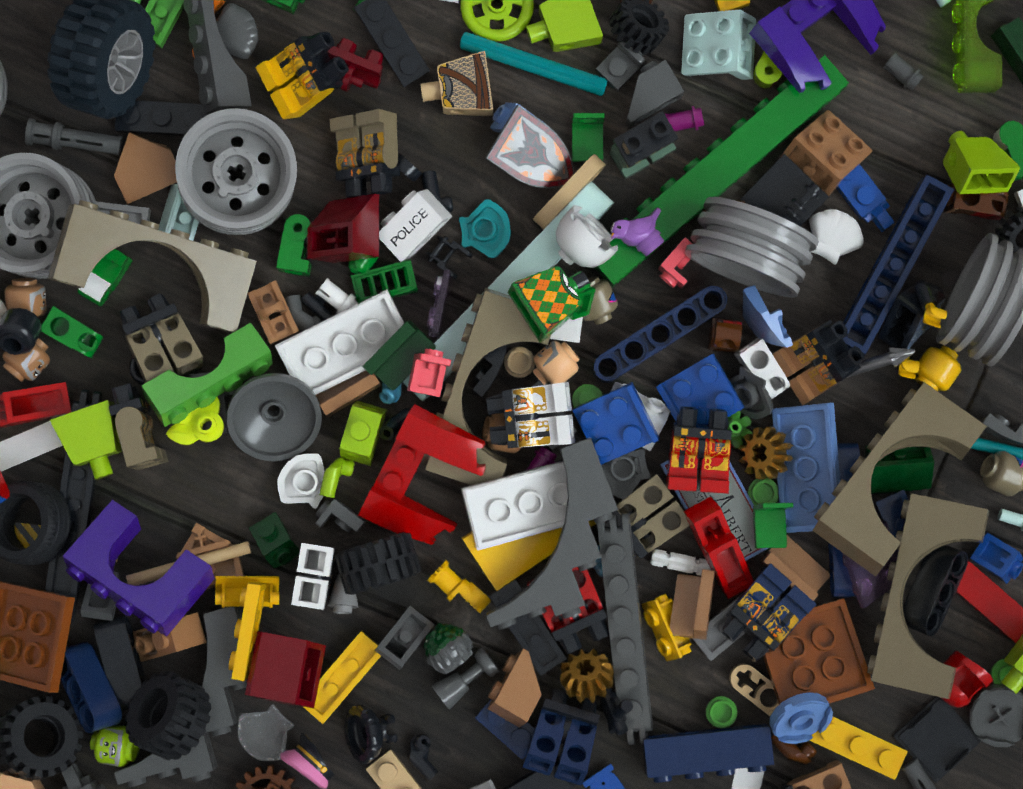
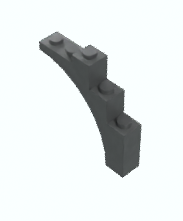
M586 438L560 448L566 471L568 499L565 522L557 546L545 567L528 587L508 602L486 612L490 627L497 625L499 630L510 627L517 623L515 620L517 617L527 614L528 618H533L547 612L545 607L548 605L552 606L555 617L562 615L563 619L581 613L579 607L585 606L572 569L578 567L579 572L590 569L597 565V559L602 558L588 521L594 519L595 524L605 522L613 518L612 512L618 510L591 438Z
M226 607L203 614L207 633V665L202 687L210 697L208 702L211 703V711L209 712L211 717L206 725L204 736H201L199 739V744L196 747H192L189 754L186 756L182 755L177 760H165L151 754L139 762L121 768L114 773L117 785L127 783L128 788L138 786L147 782V776L158 774L159 779L177 774L176 768L178 767L182 780L191 777L193 782L210 778V772L218 767L208 732L212 731L213 737L231 732L230 726L236 724L238 720L228 686H232L233 691L246 688L247 680L231 679L233 670H229L230 655L232 651H236L238 639L234 638L235 625L238 619L242 620L239 607Z

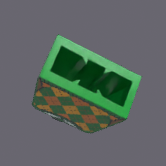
M556 266L513 282L507 293L539 343H541L580 310L583 302L578 294L590 288V283L582 271L567 278L562 268Z

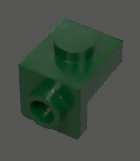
M276 512L249 527L262 555L273 568L289 563L293 557L300 554L298 546L291 539L285 525Z

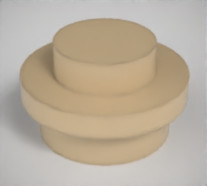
M524 347L512 348L504 359L506 371L515 378H524L530 375L535 367L534 355Z

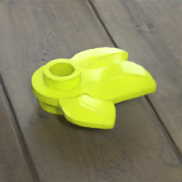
M216 397L214 402L207 407H199L188 413V416L183 421L171 426L166 435L172 441L181 445H191L198 440L203 442L217 440L224 430V422L219 415L221 405L219 398ZM211 421V427L208 430H203V425Z

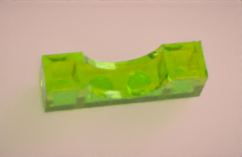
M956 0V4H953L952 21L957 23V34H954L952 41L953 53H957V65H954L953 81L955 84H958V93H995L1002 87V55L991 51L983 44L976 28V20L980 8L994 0Z

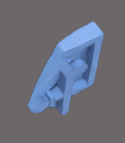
M755 285L743 289V318L753 333L766 343L787 348L792 346L791 337L787 334V330L782 324V310L777 309L769 313Z

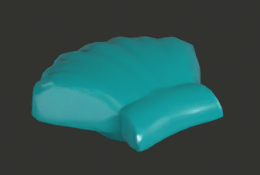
M490 199L484 200L469 217H459L462 231V247L473 246L486 256L496 258L508 245L511 236L508 215L504 209Z

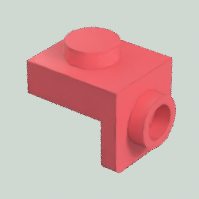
M425 349L424 354H414L407 391L440 397L446 366H450L451 360L443 358L444 352L432 349Z

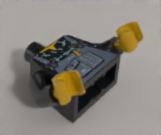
M918 280L896 298L878 338L893 348L912 349L911 347L931 326L941 328V319H946L947 311L941 309L946 299L943 290L930 282ZM913 354L900 363L898 370L900 376L911 379L916 378L920 362L910 359Z

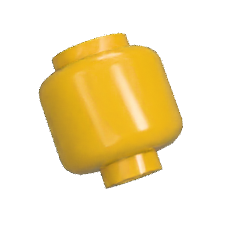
M945 345L941 349L936 347L926 349L919 359L920 366L915 380L920 385L925 382L936 391H947L961 372V365L956 360L958 354Z

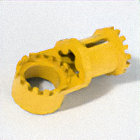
M447 560L427 580L430 584L434 582L447 595L446 599L449 602L460 593L479 613L492 601L472 581L469 582L466 578L461 579L450 569Z

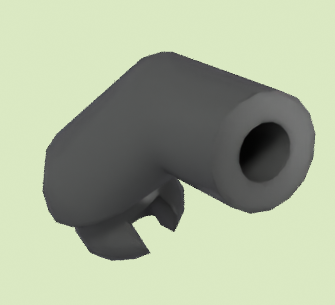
M300 295L285 297L300 332L321 322L319 317H311L303 312Z

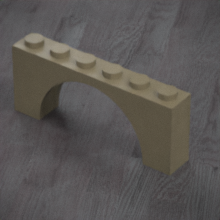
M80 200L78 205H69L48 279L77 288H84L96 264L113 249L133 241L157 243L177 253L194 273L200 288L202 301L199 324L228 333L237 331L257 262L248 258V252L231 248L230 252L218 249L219 243L201 239L200 243L189 240L190 234L171 229L169 234L160 231L159 224L147 220H141L140 224L128 221V214L115 210H110V214L97 211L98 205Z
M488 288L484 289L483 295L476 294L471 309L472 312L476 313L473 325L467 323L461 341L465 342L466 346L463 355L457 353L451 371L456 372L453 384H446L441 401L447 402L443 414L438 412L436 416L472 435L474 434L468 426L462 406V393L471 370L485 355L503 345L515 342L539 343L511 297ZM551 335L541 343L548 345ZM485 446L484 448H477V463L486 464V470L482 476L450 465L427 454L422 459L427 461L426 471L469 485L501 478L507 466V458L492 452Z
M925 382L917 391L911 388L901 402L905 406L901 413L894 411L884 424L888 428L883 436L879 433L875 435L867 446V449L871 451L866 459L859 456L849 470L854 475L848 482L844 479L840 481L832 492V495L836 497L831 505L824 502L814 516L818 522L812 531L875 577L901 543L883 525L874 508L871 495V479L875 465L888 454L907 447L935 448L962 460L987 427Z
M912 493L910 501L904 500L901 518L906 520L903 531L898 530L896 534V539L901 542L897 547V550H899L897 562L891 561L887 580L892 581L890 593H884L881 604V611L886 612L883 624L877 625L874 642L879 643L877 655H871L867 673L872 674L871 681L950 699L956 667L946 665L931 657L914 640L904 617L903 594L906 582L914 567L930 552L955 542L983 543L989 516L988 509Z

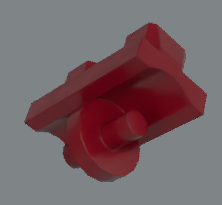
M342 38L336 47L334 46L328 50L327 54L330 59L341 57L349 69L341 79L343 82L341 90L348 92L351 85L362 88L364 84L375 89L378 88L381 82L383 53L372 49L368 50L365 58L355 55L357 45L346 38Z

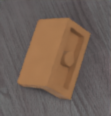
M364 371L316 396L323 412L327 417H330L382 385L375 374L370 375L367 371Z
M788 535L786 548H770L760 559L764 566L771 563L792 582L789 588L796 585L813 601L819 595L817 591L830 578V573Z
M702 569L701 577L685 574L677 575L670 629L673 636L707 640L715 571Z

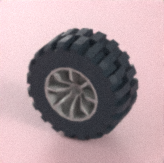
M72 0L73 4L68 5L63 11V17L58 19L55 26L57 28L55 35H52L50 41L52 46L51 51L48 52L47 59L50 63V68L47 69L48 78L52 81L50 83L51 90L58 101L67 108L104 119L121 116L126 113L127 109H131L135 105L136 98L141 96L144 91L143 86L150 77L149 70L150 66H153L154 58L152 55L153 50H155V41L153 40L155 31L154 26L151 24L152 20L142 5L131 0Z

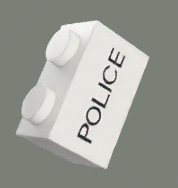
M428 189L419 192L414 190L409 193L401 202L403 205L401 210L397 214L394 211L391 212L380 223L383 228L379 231V239L400 262L412 258L453 217Z

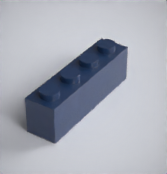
M766 723L651 735L642 738L645 774L647 778H653V782L656 783L672 781V776L685 774V779L703 778V772L716 771L717 776L735 774V769L747 768L748 772H763L767 770L766 766L774 765L770 726Z

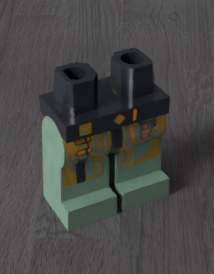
M663 111L613 139L614 144L609 154L626 180L649 166L647 157L653 164L676 151L677 148L673 142L678 140V136Z

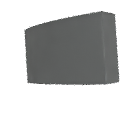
M991 413L985 414L979 419L980 422L987 426L984 429L985 432L1005 442L1023 446V423L1015 424L1010 429V422L997 413L994 415Z

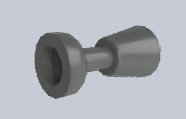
M483 647L475 652L474 657L477 662L461 675L455 672L432 684L434 691L449 710L469 690L468 684L485 672L488 676L494 677L501 672Z

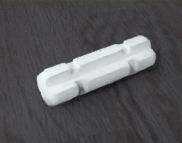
M660 549L652 551L650 563L653 566H667V569L690 574L696 572V575L700 576L702 569L711 570L706 559L699 558V560H695L696 557L674 552L667 554L666 551Z

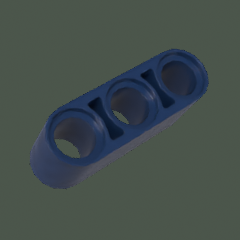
M88 642L67 646L60 680L83 729L88 733H92L119 724L122 720L121 707L94 649Z

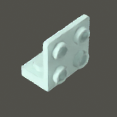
M741 9L686 14L684 17L682 75L696 76L729 73L741 80L753 79L755 40L749 33L756 25V18Z

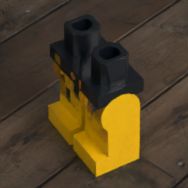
M319 32L312 36L299 37L294 43L287 46L284 51L269 61H263L255 67L267 91H275L270 96L282 119L301 117L331 94L334 89H338L343 85L341 79L349 69L341 57L330 59L327 51L334 47L335 43L329 32Z

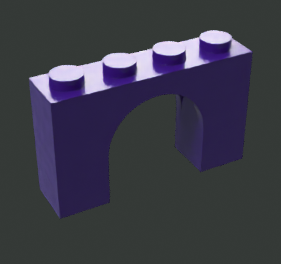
M111 500L63 555L67 566L66 572L78 582L84 580L89 583L91 590L102 599H106L107 596L116 602L115 606L125 615L131 616V614H134L140 618V623L148 631L154 634L158 631L167 637L214 581L215 577L212 567L186 549L165 575L151 584L134 586L120 581L114 575L115 562L121 552L140 532L141 527L135 514L114 500Z

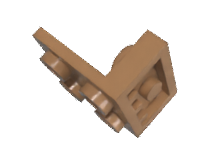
M826 110L793 139L783 154L791 159L814 183L830 196L841 181L871 154L872 149L830 110Z

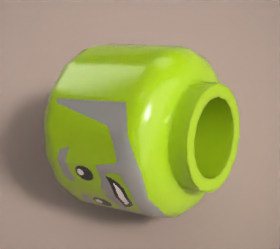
M117 724L93 733L90 749L94 750V756L98 763L125 767L130 762L136 760L140 748L128 739L129 734L126 733V726Z

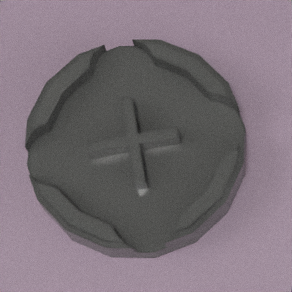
M993 684L983 688L973 697L969 706V722L974 733L983 743L993 747H1010L1015 745V742H1018L1021 738L1023 740V693L1021 691L1015 694L1003 684Z

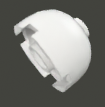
M574 205L558 224L556 240L561 248L558 253L569 265L575 262L581 267L593 268L600 266L618 251V246L612 247L610 245V242L613 240L611 234L593 215L589 213L584 217L578 213L582 207Z

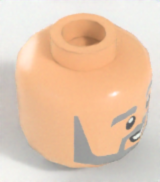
M552 341L534 356L533 361L537 368L533 370V373L543 385L548 382L550 384L566 382L578 372L577 362L580 359L565 341L562 343Z

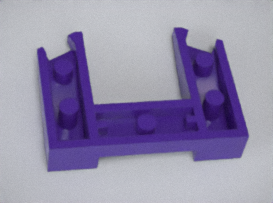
M791 0L783 7L779 6L758 21L749 34L799 93L805 90V83L818 81L820 90H825L832 82L801 33L833 10L869 54L872 55L879 46L874 41L878 31L882 33L886 28L872 0Z

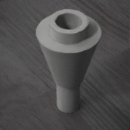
M338 573L327 606L333 608V613L352 614V609L359 608L356 594H345L341 577Z

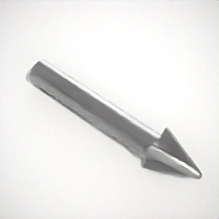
M889 348L890 352L865 359L860 364L861 368L848 377L893 364L895 368L915 353V349Z

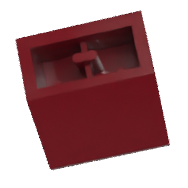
M379 194L329 201L308 227L307 259L338 263L379 257Z
M257 631L245 695L287 705L314 708L326 645Z

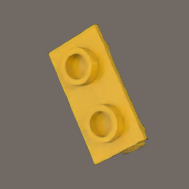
M216 576L215 605H221V608L241 607L240 596L242 589L247 588L248 583L256 581L267 583L263 607L273 608V605H279V576Z
M667 594L656 597L655 600L641 604L644 609V619L652 628L657 639V649L665 657L666 661L680 659L683 655L691 652L689 646L692 643L690 639L673 636L671 632L672 598L668 599Z

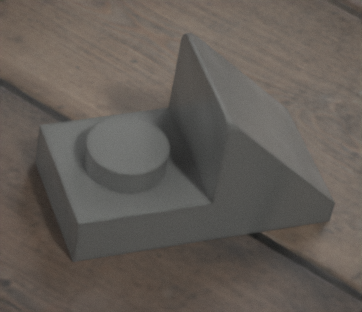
M409 606L375 651L400 670L433 628L434 624L413 607Z

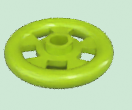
M494 0L460 1L461 15L466 26L475 35L495 42L510 40L522 33L531 21L534 10V0H500L503 6L499 9L491 6ZM482 4V10L485 15L476 18L473 6ZM513 4L522 7L518 19L509 16ZM490 20H503L504 29H491Z

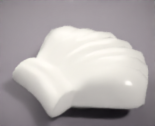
M829 209L818 212L809 219L811 232L819 241L816 250L810 252L824 257L834 265L837 264L840 256L855 251L864 244V238L858 222L847 213L836 209Z
M318 453L297 455L286 463L277 479L281 502L286 504L309 503L315 509L318 507L324 497L319 495L325 472L322 458Z

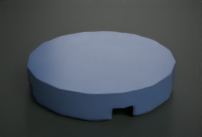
M807 692L797 694L786 699L775 708L770 716L769 725L779 741L788 744L803 743L812 739V734L818 730L819 733L826 730L832 721L833 711L826 697L819 693Z

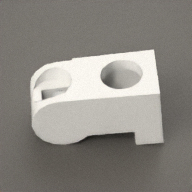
M756 338L734 353L740 364L753 374L767 381L765 388L771 400L790 387L787 377L763 339Z

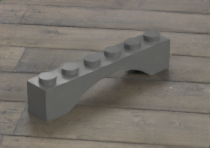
M184 0V9L188 15L190 27L189 40L193 45L195 57L194 70L198 75L200 87L199 100L203 105L204 115L224 109H247L251 106L247 76L235 63L224 45L214 14V1Z

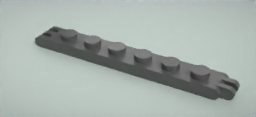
M629 513L622 514L621 527L618 526L617 514H613V518L609 520L610 527L606 528L605 521L597 524L600 554L602 556L601 564L616 695L621 702L623 700H630L633 704V709L625 715V723L628 727L626 732L628 745H635V732H639L640 743L643 744L642 738L648 737V731H653V720L631 521Z

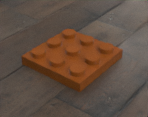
M0 581V680L48 693H58L75 597Z
M844 598L814 607L774 651L763 656L779 705L788 698L807 692L821 694L826 697L830 704L875 689L873 681H871V675L867 673L868 667Z

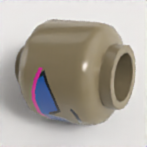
M599 276L588 278L590 286L596 288L590 313L583 316L582 320L594 321L595 325L612 319L611 313L617 308L618 301L610 282L600 279Z
M998 451L985 458L980 473L986 487L1006 497L1014 496L1019 491H1023L1022 459L1006 451Z

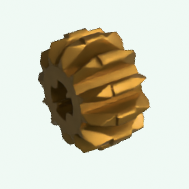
M757 427L753 429V435L746 434L743 436L747 445H741L738 448L745 452V456L739 460L741 463H748L745 472L748 474L755 473L757 479L764 480L766 477L776 479L778 472L784 473L788 470L784 461H791L793 458L787 455L786 450H789L793 445L791 443H783L786 434L783 432L776 433L774 427H766L765 430Z
M580 648L578 656L569 654L568 662L562 663L560 680L569 698L576 696L580 703L585 698H589L594 704L596 695L605 698L607 694L606 689L612 688L613 666L608 663V658L605 654L598 655L594 648L588 654H585Z

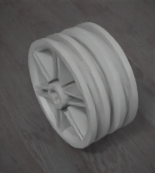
M224 109L203 117L188 130L177 151L175 174L181 199L187 210L198 222L222 234L247 235L265 229L284 213L293 196L297 178V161L290 140L283 130L268 117L247 109ZM234 137H240L243 140V145L241 147H234L231 144V140ZM213 151L216 155L215 159L212 162H206L203 158L205 152ZM261 153L269 155L270 162L268 164H261L258 161V156ZM238 168L241 169L242 176L245 178L243 180L237 178L235 182L231 181V174L228 172L230 170L236 172ZM205 182L214 184L215 189L212 193L207 194L203 191L202 186ZM261 184H266L269 187V193L265 196L260 195L257 191L258 186ZM234 198L239 199L242 203L241 208L236 211L232 210L229 205L230 201Z
M14 153L0 158V207L6 205L4 216L0 215V269L26 278L48 279L62 231L57 227V221L65 220L69 205H78L80 200L96 204L91 189L79 175L54 160L39 154ZM28 182L30 185L29 190L20 192L22 183ZM55 189H58L60 196L53 200ZM36 214H38L40 219L38 224H36L37 220L34 218ZM16 236L17 241L14 246L8 244V237ZM44 241L47 245V250L44 253H40Z
M706 198L703 207L707 212H701L697 220L704 229L693 230L690 238L695 244L687 245L684 252L685 255L702 267L748 287L755 285L757 290L778 296L797 297L800 288L796 283H802L806 276V273L800 266H806L811 263L813 255L809 251L816 250L819 243L818 239L799 225L761 208L727 198Z
M988 233L981 240L963 268L944 308L947 311L946 319H941V328L937 329V343L946 345L950 342L951 349L957 352L967 347L968 357L974 360L982 357V363L989 367L994 366L1003 357L1023 325V248L1013 253L1012 242L1004 239L998 243V236L992 233Z

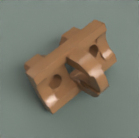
M276 280L247 293L271 345L300 332ZM275 312L281 313L280 316L270 320V314Z

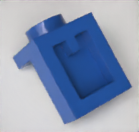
M988 532L984 536L983 543L978 545L970 557L974 563L996 575L1006 584L1011 578L1016 579L1023 569V556L1021 553Z

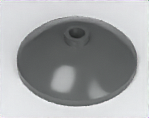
M264 374L248 380L236 390L227 408V427L234 443L246 454L265 461L287 460L304 452L316 439L322 422L321 407L316 394L303 381L286 374ZM272 405L279 407L276 411L268 409Z

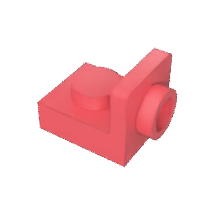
M686 237L658 268L662 272L660 275L661 279L672 288L677 285L682 289L688 282L675 270L676 267L682 270L691 260L684 253L687 245L692 244Z

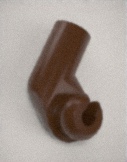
M775 735L771 737L772 744L787 759L808 764L812 762L810 759L817 754V750L809 742H804L798 748L795 744L779 741Z

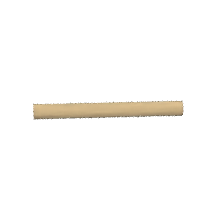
M246 541L200 554L197 557L211 565L250 554L251 547L249 542ZM175 562L126 575L127 583L137 586L158 580L165 575Z

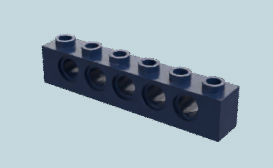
M927 174L917 183L843 321L848 330V335L842 339L849 349L856 346L860 348L863 355H866L954 191L953 188Z

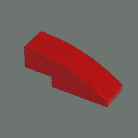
M66 382L0 394V428L71 413Z
M710 496L683 511L710 569L715 571V578L726 598L730 599L746 590L754 580L738 541L730 531L721 507Z

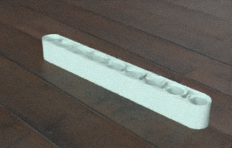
M592 181L588 183L497 277L488 289L509 295L507 292L513 282L553 268L562 259L558 253L561 248L556 240V230L560 220L574 205L582 207L578 213L584 217L590 213L599 221L614 202ZM473 303L434 343L436 345L435 350L444 352L443 358L451 360L450 366H446L443 382L453 372L451 369L456 354L463 355L466 343L461 341L467 323L473 325L476 313L471 311ZM410 375L403 381V383L407 387L409 384ZM413 392L422 402L429 397V395Z

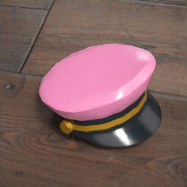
M300 733V743L294 749L280 754L282 761L321 789H327L328 781L335 775L326 766L316 746L304 733Z

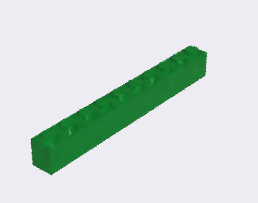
M825 55L819 59V62L832 82L827 89L820 90L818 81L805 83V90L799 93L787 79L776 89L779 94L770 101L766 97L753 109L756 113L748 121L744 117L730 128L733 134L723 141L720 137L706 149L709 152L706 157L701 161L697 157L683 168L686 173L678 181L674 177L671 178L659 189L662 194L653 201L649 197L637 207L636 210L639 214L633 219L648 217L657 207L661 209V213L656 219L655 230L661 232L660 235L665 241L645 257L641 251H637L636 246H627L621 239L614 238L610 245L612 247L617 245L618 251L605 263L594 267L604 280L610 282L612 288L702 212L706 198L719 197L847 87L849 82Z

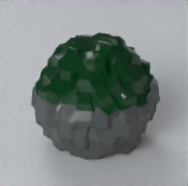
M438 623L434 630L426 635L424 641L427 663L439 673L448 674L455 670L473 654V642L469 638V634L458 626Z

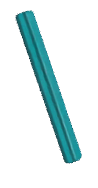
M464 32L460 40V48L474 54L485 51L486 58L602 96L607 86L605 78L468 32Z

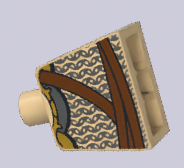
M485 51L437 66L439 81L420 83L423 102L442 100L443 114L493 116Z

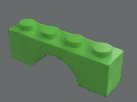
M252 323L224 338V357L219 366L209 374L188 378L167 370L141 385L145 399L164 427L171 423H180L188 416V413L199 407L209 406L219 395L226 391L232 392L238 389L243 381L253 375L260 376L273 364L271 351Z

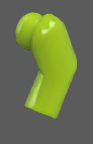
M345 457L337 458L324 472L319 495L335 498L339 478L341 475L351 476L355 463L352 460H345Z

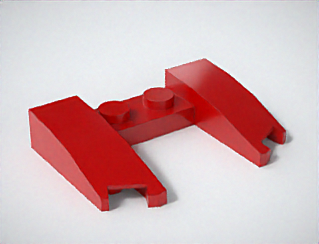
M414 404L408 412L395 438L396 441L358 516L397 534L403 532L410 533L412 539L432 545L436 541L435 535L444 529L451 533L455 530L458 523L405 496L424 455H430L445 463L482 476L486 470V464L477 463V448H484L485 441Z

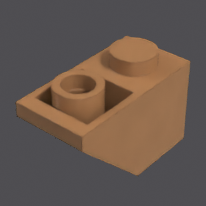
M198 612L184 616L167 637L158 631L154 634L146 628L133 631L135 649L139 653L141 662L207 643Z
M522 649L516 655L511 654L502 668L506 672L502 682L496 681L488 694L491 702L487 709L519 728L528 722L542 695L529 651Z

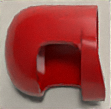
M955 650L943 662L946 665L956 667L950 699H941L952 707L961 708L967 706L983 687L987 688L993 682V678L984 668Z

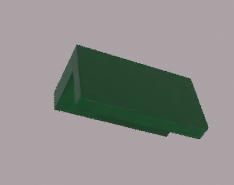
M1018 17L1007 25L1004 24L991 35V38L1023 84V22Z
M411 320L406 321L362 367L370 375L375 374L390 390H395L411 374L414 354H424L425 349L435 350L436 345Z
M866 445L865 448V457H867L871 452L869 449H867L868 445ZM907 447L883 457L873 470L871 494L898 492L900 490L930 489L932 487L934 459L930 447Z

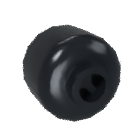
M11 308L7 310L0 319L1 348L13 355L30 352L35 347L41 333L42 325L39 318L27 309Z

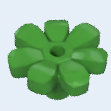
M740 411L728 417V426L732 430L731 444L734 449L743 445V436L752 434L751 430L746 429V427L751 425V419L748 416L740 418Z

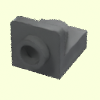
M624 41L618 42V46L595 70L617 92L643 67L645 61L641 50L635 53L633 52V47L625 48L624 45L626 43Z
M333 499L331 503L326 500L315 514L319 517L315 524L320 528L334 514L337 517L334 522L348 533L351 529L356 532L360 531L367 522L339 499Z

